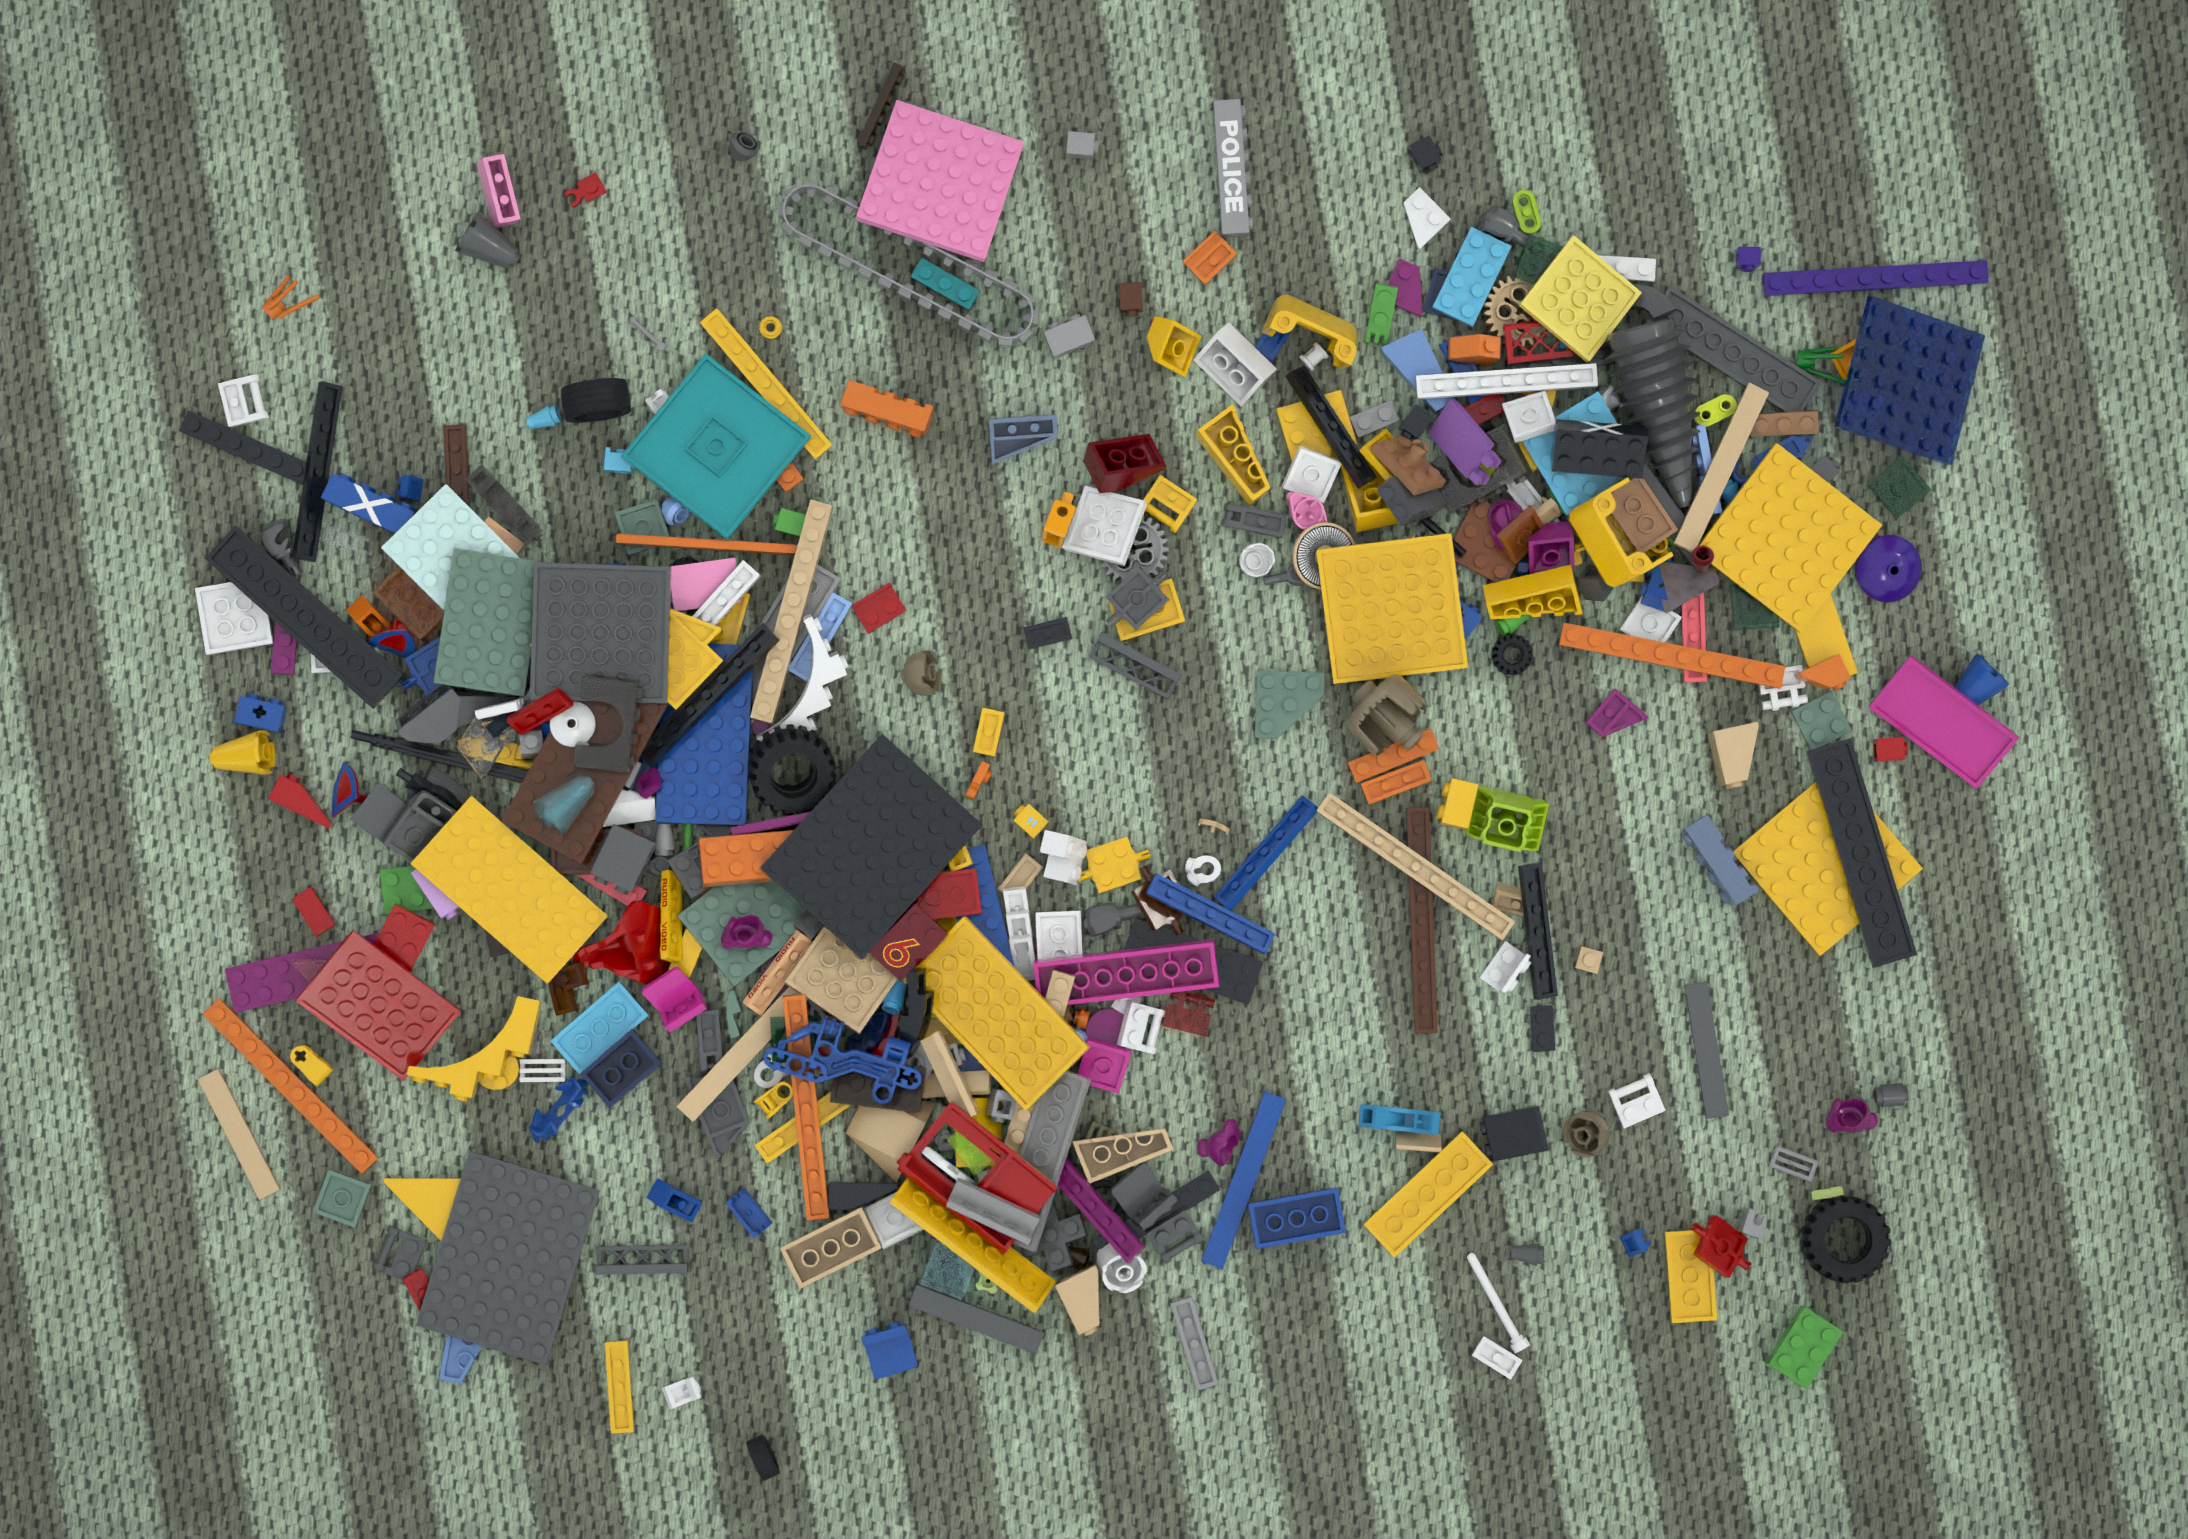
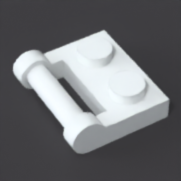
M258 374L218 383L229 428L269 419L268 412L264 409L258 382H260ZM244 385L250 386L256 410L254 414L249 413L243 388Z
M1127 1001L1117 1045L1155 1054L1157 1049L1155 1044L1162 1017H1165L1166 1011ZM1149 1014H1153L1147 1043L1143 1045L1142 1041Z
M1650 1073L1617 1090L1613 1088L1608 1091L1623 1128L1666 1111ZM1645 1087L1649 1090V1093L1624 1104L1620 1103L1619 1098Z

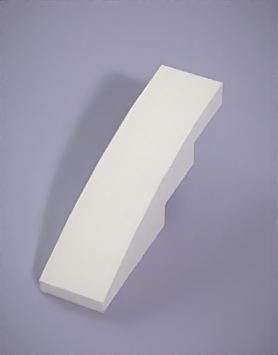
M1026 886L1003 889L1009 944L1014 966L1027 981L1035 980L1033 962L1036 960Z

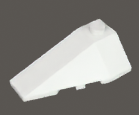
M622 790L603 827L613 826V824L621 825L656 820L655 797L650 796L645 799L640 796L639 792Z

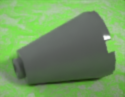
M478 212L455 249L460 254L506 269L509 266L514 267L520 258V255L517 254L519 249Z

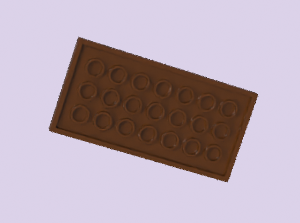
M576 701L586 705L595 717V730L592 737L583 745L569 747L559 743L553 737L550 730L502 822L583 864L669 704ZM574 719L568 721L569 728H573L576 725Z

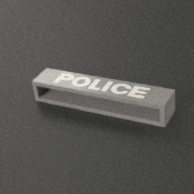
M1240 99L1213 101L1221 235L1222 238L1249 236V230H1253V218L1248 216V208L1252 207L1251 194H1247L1246 185H1250V173L1245 172V163H1249L1248 150H1244L1243 141H1247V128H1242V119H1246L1245 105H1241Z

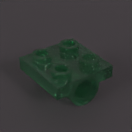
M1530 234L1519 256L1514 278L1534 285L1563 246Z

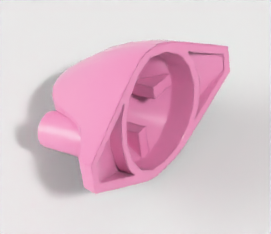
M1296 492L1287 493L1286 499L1289 501V511L1297 526L1305 530L1313 524L1328 522L1324 506L1319 499Z

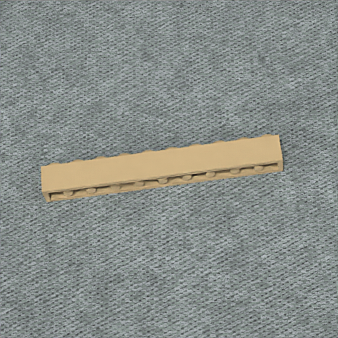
M810 499L773 632L780 641L767 654L750 715L751 719L774 725L834 509L830 504Z

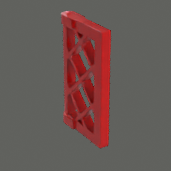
M1538 321L1503 324L1507 364L1574 356V351L1566 346V351L1554 352L1553 349L1560 340L1557 339L1551 348L1543 343L1541 339L1548 332L1547 329L1544 330L1539 338L1529 331L1531 327L1542 326ZM1523 329L1524 332L1517 340L1512 338L1511 330ZM1526 333L1536 339V342L1529 351L1519 344ZM1538 343L1548 349L1547 353H1531ZM1516 345L1526 352L1524 356L1514 357L1513 349Z

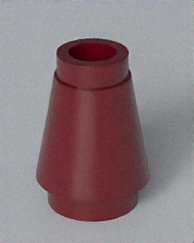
M1701 545L1692 551L1691 558L1695 570L1699 573L1706 572L1714 560V553L1709 547Z

